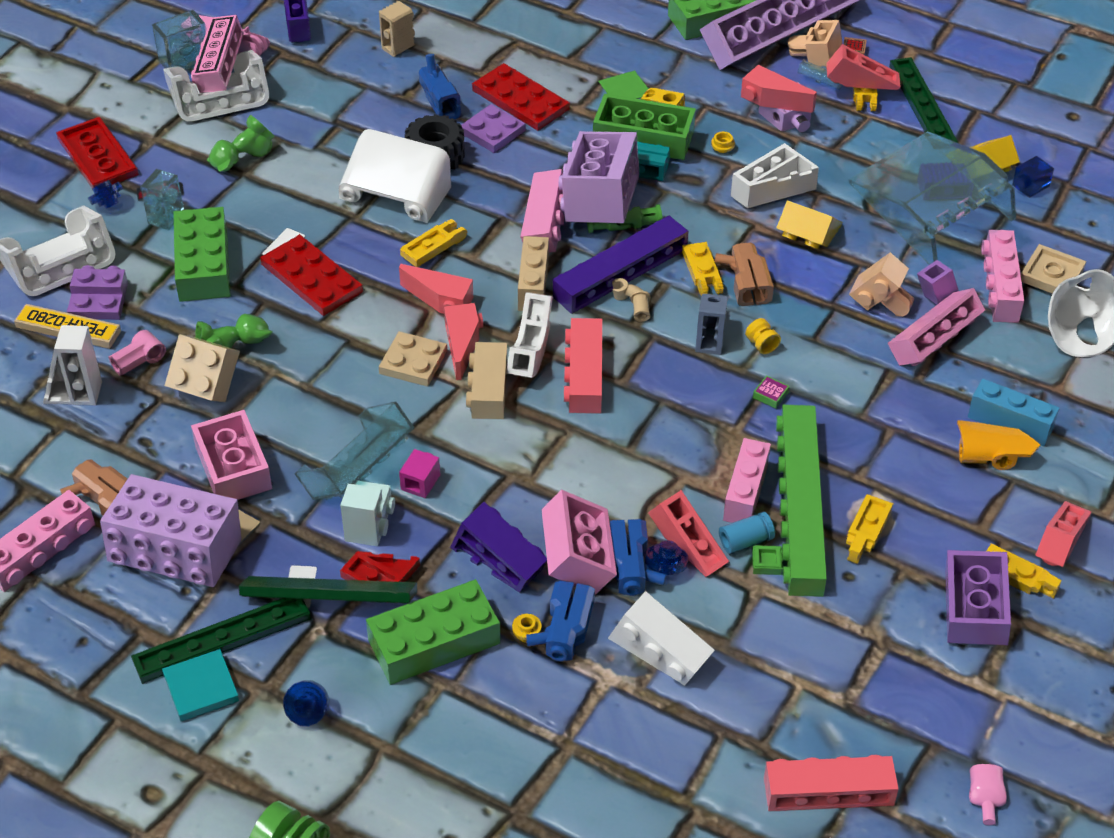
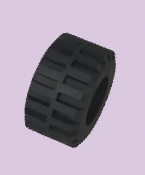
M426 115L423 118L415 119V122H411L408 128L405 129L404 136L406 139L436 146L446 151L450 158V172L451 169L455 170L459 167V164L463 163V158H465L464 129H462L460 123H457V120L449 119V116Z

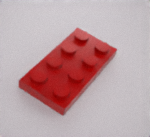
M505 63L472 83V91L537 131L570 110V102Z
M300 234L260 257L262 266L323 316L363 292V285Z

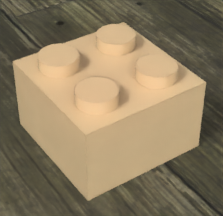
M179 334L164 386L211 401L226 402L240 351L193 336Z

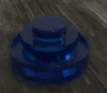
M107 180L92 188L94 194L88 197L91 205L97 203L99 207L104 205L108 209L119 203L117 200L121 196L119 191L124 188L120 181L112 185L110 180Z
M664 540L647 549L645 563L653 571L669 576L681 573L687 568L688 554L673 541Z
M303 680L293 684L287 690L283 699V708L291 722L299 726H311L317 724L326 716L329 710L330 699L327 691L321 684L313 680Z

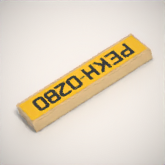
M25 304L14 320L16 328L58 337L61 325L88 326L93 345L108 349L112 347L121 332L119 324Z

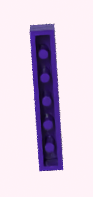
M670 215L656 221L649 227L636 232L634 235L616 243L587 261L578 264L563 274H559L553 279V298L573 314L612 292V281L622 278L630 282L682 253V245L688 244L689 231Z

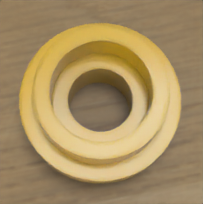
M722 131L714 135L711 140V146L720 153H726L734 149L735 141L730 133Z
M521 614L512 623L513 634L522 642H526L527 634L541 633L542 630L540 619L532 614Z

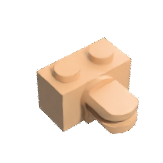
M818 20L815 26L809 29L807 35H794L788 39L791 56H807L809 67H817L819 69L827 68L826 63L843 44L839 20Z
M890 252L858 275L849 295L867 311L880 302L896 316H905L909 313L914 303V297L901 287L909 268Z

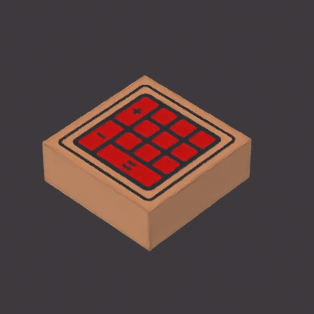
M844 37L843 45L864 55L867 40Z

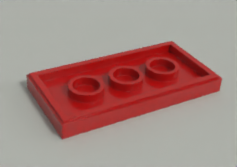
M100 117L56 132L57 139L94 192L139 175L135 164Z

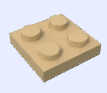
M1039 244L1021 273V282L1053 294L1060 283L1082 274L1087 261Z
M398 331L379 365V374L428 387L447 353V343Z

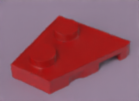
M357 551L342 567L340 575L345 580L406 582L420 566V558L411 556L410 560L394 559L393 554L382 553L376 555L371 552Z

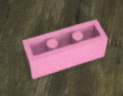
M747 438L743 439L725 499L723 521L733 523L754 515L768 467L770 443Z

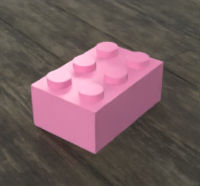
M245 410L191 425L195 447L214 494L239 500L272 489L268 464Z
M561 490L541 509L549 576L561 581L572 582L574 586L577 583L589 585L595 589V594H597L617 575L608 509Z

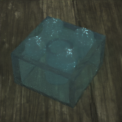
M190 10L152 24L158 60L164 68L181 67L185 70L194 67L196 57L201 49V42H203L207 31L206 24L194 10Z

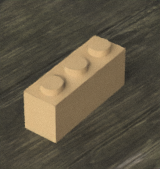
M523 237L518 282V311H523L526 292L545 295L549 261V237Z
M475 342V353H470L469 368L473 369V372H468V388H472V391H467L466 407L471 408L472 419H504L508 362L507 343Z

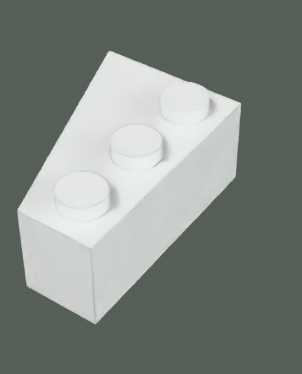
M784 143L733 173L731 197L746 208H751L816 190L819 167Z
M61 325L53 352L43 404L96 405L102 379L89 327Z
M646 591L624 614L608 637L609 640L683 685L688 683L715 651Z

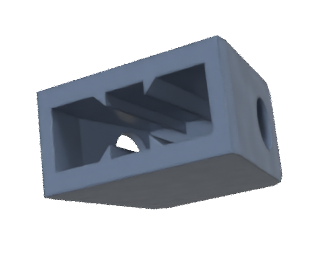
M702 294L695 352L721 355L726 321L727 296ZM714 328L715 335L706 334V329Z

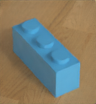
M982 378L972 396L968 418L985 424L1020 429L1044 447L1054 429L1060 407Z

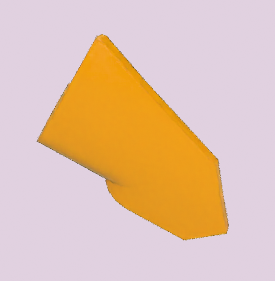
M957 420L961 435L959 443L960 463L986 464L987 461H991L994 468L1007 470L1015 466L1018 457H1031L1041 445L1020 429Z

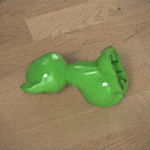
M250 114L246 122L248 128L240 133L232 143L227 140L217 141L211 149L207 161L218 171L226 172L236 165L239 153L245 152L253 157L267 155L272 148V139L275 136Z
M251 314L241 315L235 327L224 326L212 329L209 324L198 321L195 330L196 338L232 348L233 344L238 340L245 344L262 342L273 333V331L269 330V326L263 318Z

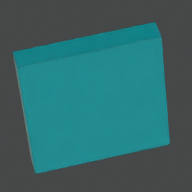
M220 649L162 669L180 721L239 701L238 693Z

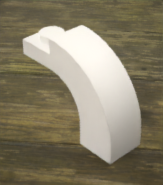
M526 292L521 326L516 343L510 347L506 373L531 378L537 374L548 340L553 296Z

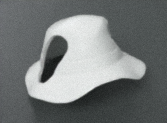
M1093 269L1076 277L1066 279L1057 286L1051 296L1048 311L1049 330L1056 345L1066 354L1076 357H1093L1106 352L1114 345V276L1104 270ZM1092 278L1089 289L1077 286L1081 281ZM1088 317L1092 318L1098 338L1096 345L1085 344L1076 333L1077 326Z

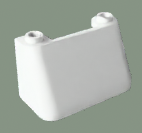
M253 50L238 53L233 66L234 73H231L226 90L200 93L196 84L190 82L187 71L181 67L163 69L179 116L185 121H196L264 105L269 99V90L262 58Z
M372 129L364 130L357 140L338 189L339 199L357 202L362 197V191L404 202L405 211L410 218L428 223L451 188L450 158L446 151L436 146Z
M86 206L76 208L65 217V226L68 233L24 251L15 239L10 237L0 239V261L20 290L29 296H37L71 282L74 269H82L86 265L93 266L95 269H102L110 265L116 255L102 215Z

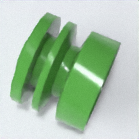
M276 801L268 806L259 817L249 838H329L330 827L321 821H316L309 815L301 818V813L297 809L281 801Z

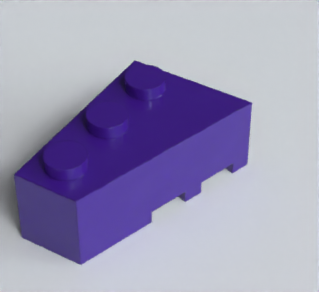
M485 502L461 523L450 546L455 552L461 549L471 555L470 561L478 565L482 562L493 569L491 575L519 593L542 571L547 562V557L538 546L532 545L523 537L518 528L511 526L501 517L498 510L490 507Z

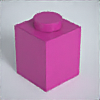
M414 449L399 471L401 490L426 499L440 477L439 457Z

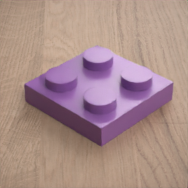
M490 104L464 122L462 129H464L465 137L495 153L525 132L526 123Z

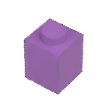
M938 260L917 273L924 296L936 305L953 292L959 291L953 270Z

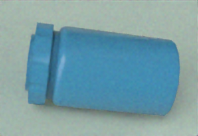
M766 512L719 528L721 544L728 554L775 537L774 525Z

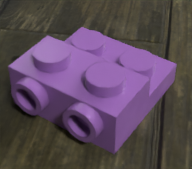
M90 265L83 266L82 269H74L70 283L71 297L67 313L92 319L120 320L128 287L125 269H120L117 266H109L107 269H95Z

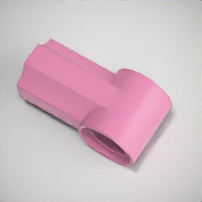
M142 330L135 334L131 344L110 355L109 361L115 372L121 376L146 361L149 363L158 362L165 355L166 347L150 331Z

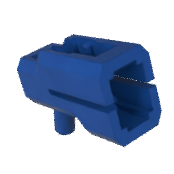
M427 54L425 56L427 66L419 70V82L425 91L426 98L437 115L449 116V119H458L461 115L460 95L455 86L449 82L441 67L436 64L435 55ZM442 102H447L450 111L442 112Z
M642 519L628 520L629 535H627V539L625 520L609 521L617 572L614 578L617 579L618 593L629 596L645 592L646 581L664 586L667 575L649 570L648 565L644 563L643 556L647 553L648 547L646 521Z
M567 581L555 582L550 599V615L553 617L551 625L545 629V632L527 634V646L546 644V655L553 660H572L576 646L585 641L595 602V589L589 585L577 583L574 596L571 597L574 583Z

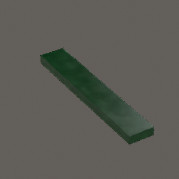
M912 57L890 60L889 67L899 73L900 88L934 151L940 152L957 149L959 142Z
M248 576L239 585V596L410 603L417 594V582Z
M282 598L133 654L131 658L139 679L143 684L164 676L163 668L219 649L222 653L308 621L311 619V616L303 599Z

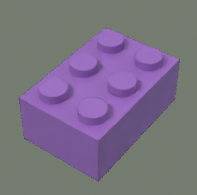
M947 550L945 570L947 643L1008 645L1011 616L1007 552Z

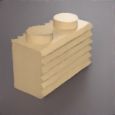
M396 1L393 5L379 10L382 49L393 57L415 45L413 39L415 38V31L412 21L414 13L409 6L400 1Z

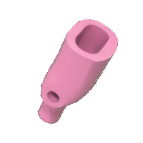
M977 764L970 768L969 800L974 805L982 806L983 824L994 825L996 823L995 807L1004 806L1007 798L1003 768L991 764Z

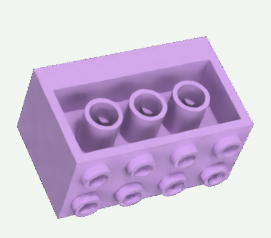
M579 132L576 141L572 143V152L568 153V162L563 166V175L559 176L558 181L559 190H563L560 208L562 212H565V222H625L639 178L637 132Z

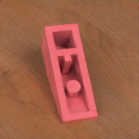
M843 44L826 63L827 77L834 83L857 88L898 90L900 88L898 72Z
M757 65L742 78L741 97L763 107L812 113L815 111L816 91L767 68Z
M400 264L399 266L400 285L439 313L444 314V307L470 304L474 298L473 279Z
M475 303L444 307L445 327L456 380L462 379L469 364L470 353L474 352L475 342L479 341V329L483 328L482 313H477Z
M682 490L648 512L662 535L705 577L729 562Z
M1065 501L1046 526L1035 556L1042 558V561L1048 565L1063 567L1069 559L1092 512Z

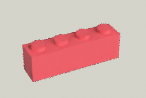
M571 318V329H566L565 344H570V347H565V363H570V367L565 366L564 382H570V386H564V402H569V413H601L602 319Z
M870 755L859 758L840 756L835 759L811 757L805 760L791 761L777 759L766 762L764 773L768 811L894 806L899 790L892 756Z

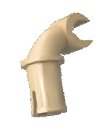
M618 278L612 281L614 299L625 300L630 297L634 308V319L638 322L647 321L650 318V294L638 286L628 284L625 279Z

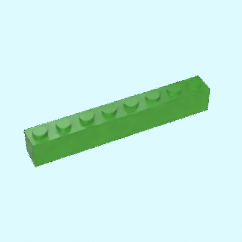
M783 405L781 416H776V432H781V436H777V452H782V457H778V473H783V478H779V494H784V499H780V516H785V521H781V538H786V544H782V561H787V566L783 567V584H788V596L823 597L827 578L816 408L810 405Z

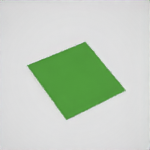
M635 70L598 81L607 94L635 99L642 97L649 89Z

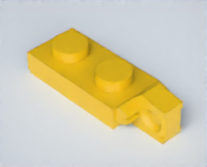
M866 494L847 534L846 544L850 545L848 561L858 564L863 551L871 552L872 548L874 549L894 503Z
M992 543L986 551L1007 552L1009 585L1029 595L1031 592H1041L1054 599L1062 580L1050 574L1046 569Z

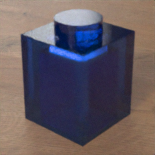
M1035 156L1016 167L1012 185L1030 198L1050 187L1054 168L1038 156Z

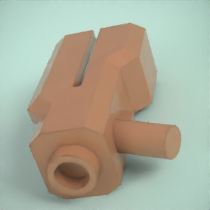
M750 242L732 246V256L716 253L714 262L729 265L735 272L734 293L738 305L748 306L754 304L750 290L753 292L756 305L767 304L772 301L773 283L765 257L757 253L755 244Z
M90 459L79 464L72 473L74 484L60 489L62 495L67 490H70L75 495L82 493L99 505L101 515L103 516L127 481V478L113 467H101Z

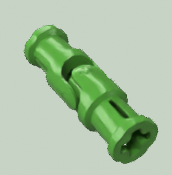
M660 204L652 208L633 207L630 211L628 209L625 222L618 223L619 226L616 223L587 222L588 233L601 229L616 231L625 230L631 226L636 229L641 228L642 225H652L662 219V210Z

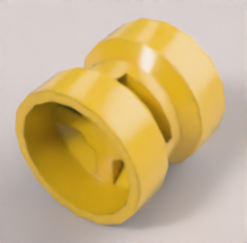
M764 318L754 320L745 331L746 337L750 342L755 343L756 349L763 355L773 352L781 342L780 335L775 330H771V325Z

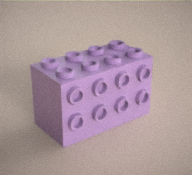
M133 474L129 476L100 520L107 561L210 587L216 585L242 540L237 499Z

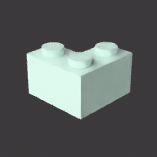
M357 481L356 485H347L340 505L345 541L371 546L379 545L381 536H386L388 530V514H393L395 508V498L391 497L390 485Z

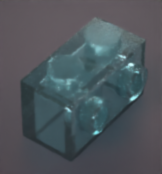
M155 169L140 186L148 224L170 230L174 225L173 211L184 210L178 175Z

